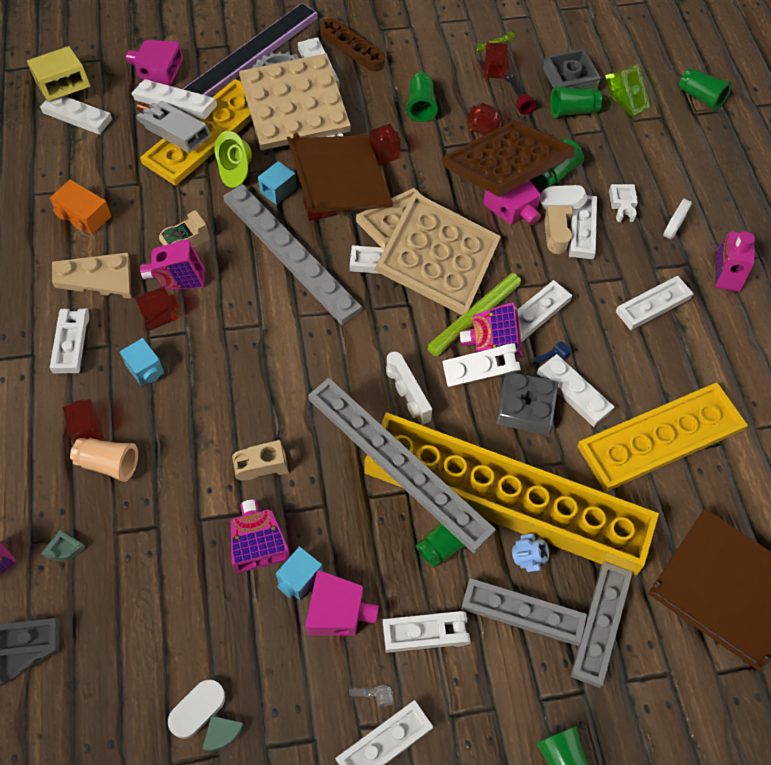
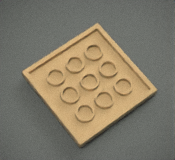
M327 53L239 71L261 150L289 145L287 137L293 138L294 133H299L300 138H310L350 132L349 119Z
M414 192L374 271L463 315L470 308L501 236Z

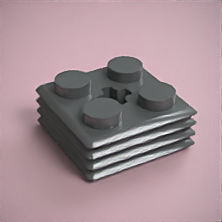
M582 49L545 57L543 70L553 88L554 86H561L566 88L598 89L597 86H599L598 83L601 77L586 50Z
M514 372L505 374L496 424L548 435L553 424L558 381ZM525 401H529L531 404L527 405Z

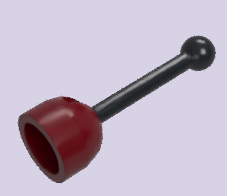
M507 73L505 80L510 82L518 95L516 101L517 109L523 115L531 113L536 106L535 101L530 95L522 94L513 80V74Z

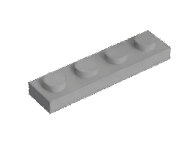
M607 562L602 563L585 621L582 640L578 646L570 677L598 688L603 686L632 571Z
M471 578L469 579L461 610L576 646H579L581 643L587 614Z

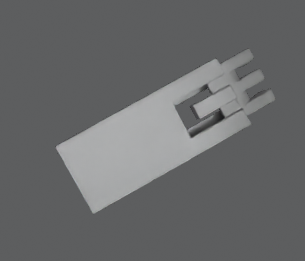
M160 101L158 104L152 103L149 105L150 109L145 108L143 110L144 114L139 113L136 115L137 120L144 124L146 129L189 153L211 136L205 123L164 101ZM192 137L196 138L193 142H188Z

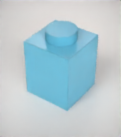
M279 161L258 176L260 193L276 205L297 189L295 172Z
M143 338L120 351L126 367L141 387L156 381L160 375L164 374L160 360Z
M299 546L276 572L279 583L277 587L287 597L291 598L294 595L297 599L301 600L314 585L317 571L323 572L322 564Z

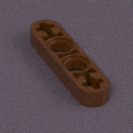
M328 18L321 21L320 34L326 41L370 71L377 72L384 68L385 55L381 50L334 19ZM341 38H348V39H350V40H348V41H341L340 39H341ZM362 48L364 51L358 52L355 49Z

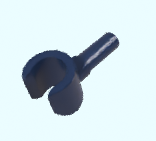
M558 342L551 351L534 358V362L538 364L554 357L556 354L565 361L571 356V348L564 342Z

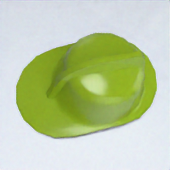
M225 131L215 141V156L223 183L228 187L235 188L240 186L247 177L252 152L249 144L242 140L238 134L232 131Z

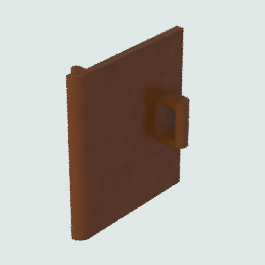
M294 133L293 138L287 137L306 202L311 212L393 207V201L367 135L300 138L299 133Z
M703 509L654 582L648 595L761 672L763 666L769 662L771 654V552L714 514Z

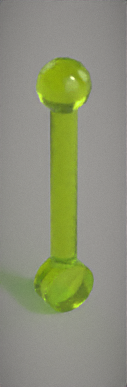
M509 31L503 37L486 43H478L477 50L483 51L486 47L504 40L511 41L514 39L515 34Z

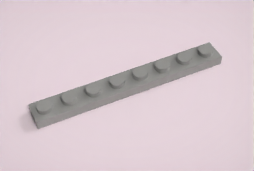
M243 184L223 195L224 202L341 325H344L362 312V306Z
M330 378L308 395L309 401L471 552L475 554L494 535L496 529Z

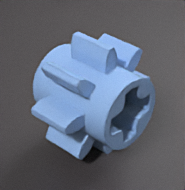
M534 533L521 535V540L516 541L512 548V556L514 562L520 568H526L527 572L541 570L540 565H544L548 561L549 549L544 540H541L540 537L535 538Z

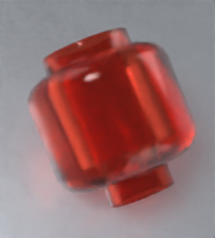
M481 102L477 106H472L466 122L469 123L471 131L484 136L498 129L502 120L498 118L499 111L497 108Z

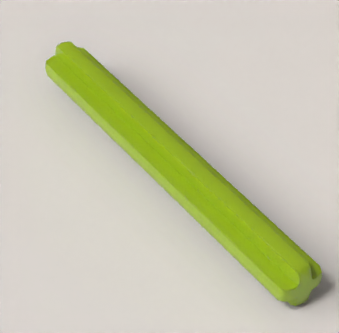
M515 273L508 275L473 305L468 312L464 313L428 344V351L433 356H439L460 337V331L469 330L474 325V315L493 309L520 285V277Z

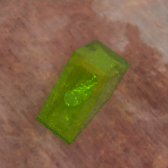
M639 64L621 67L605 75L611 97L631 116L651 107Z

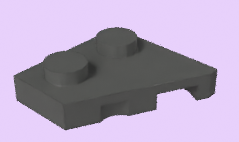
M51 618L0 624V687L59 651V619Z

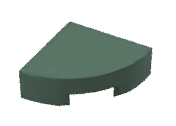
M59 530L41 554L49 560L63 561L78 555L84 550L85 546L83 543Z
M211 716L202 749L204 751H217L226 747L239 736L244 724Z

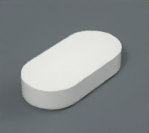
M579 185L551 186L540 194V202L546 210L547 206H572V210L582 207L587 201V194L584 188Z
M685 198L682 200L663 234L664 237L670 240L674 238L691 208V201Z
M214 680L200 682L171 711L168 718L170 731L181 739L191 738L197 734L211 719V716H214L224 705L225 692L222 686Z

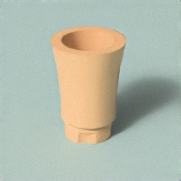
M78 438L71 448L70 459H72L74 465L126 482L135 471L138 461V448L134 443H116L93 438Z

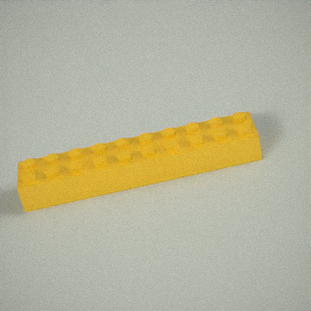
M386 412L381 425L485 520L524 535L534 533L535 538L540 537L547 544L600 564L607 562L632 571V576L634 577L644 567L659 513ZM366 455L365 474L403 488L372 458Z

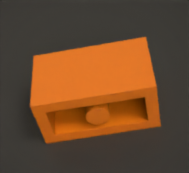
M70 179L50 197L54 207L53 212L57 217L70 221L75 228L80 231L84 230L91 235L112 217L107 202Z

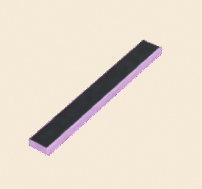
M301 3L183 88V90L212 97L239 77V71L250 69L256 64L258 59L262 60L263 55H269L318 18L317 12Z

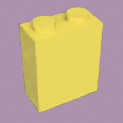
M69 46L27 60L35 82L47 102L90 87L82 64Z

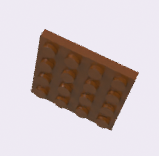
M513 120L442 157V163L449 170L500 197L506 195L512 189L526 184L532 178L546 173L547 170L564 163L565 160L575 156L573 146Z

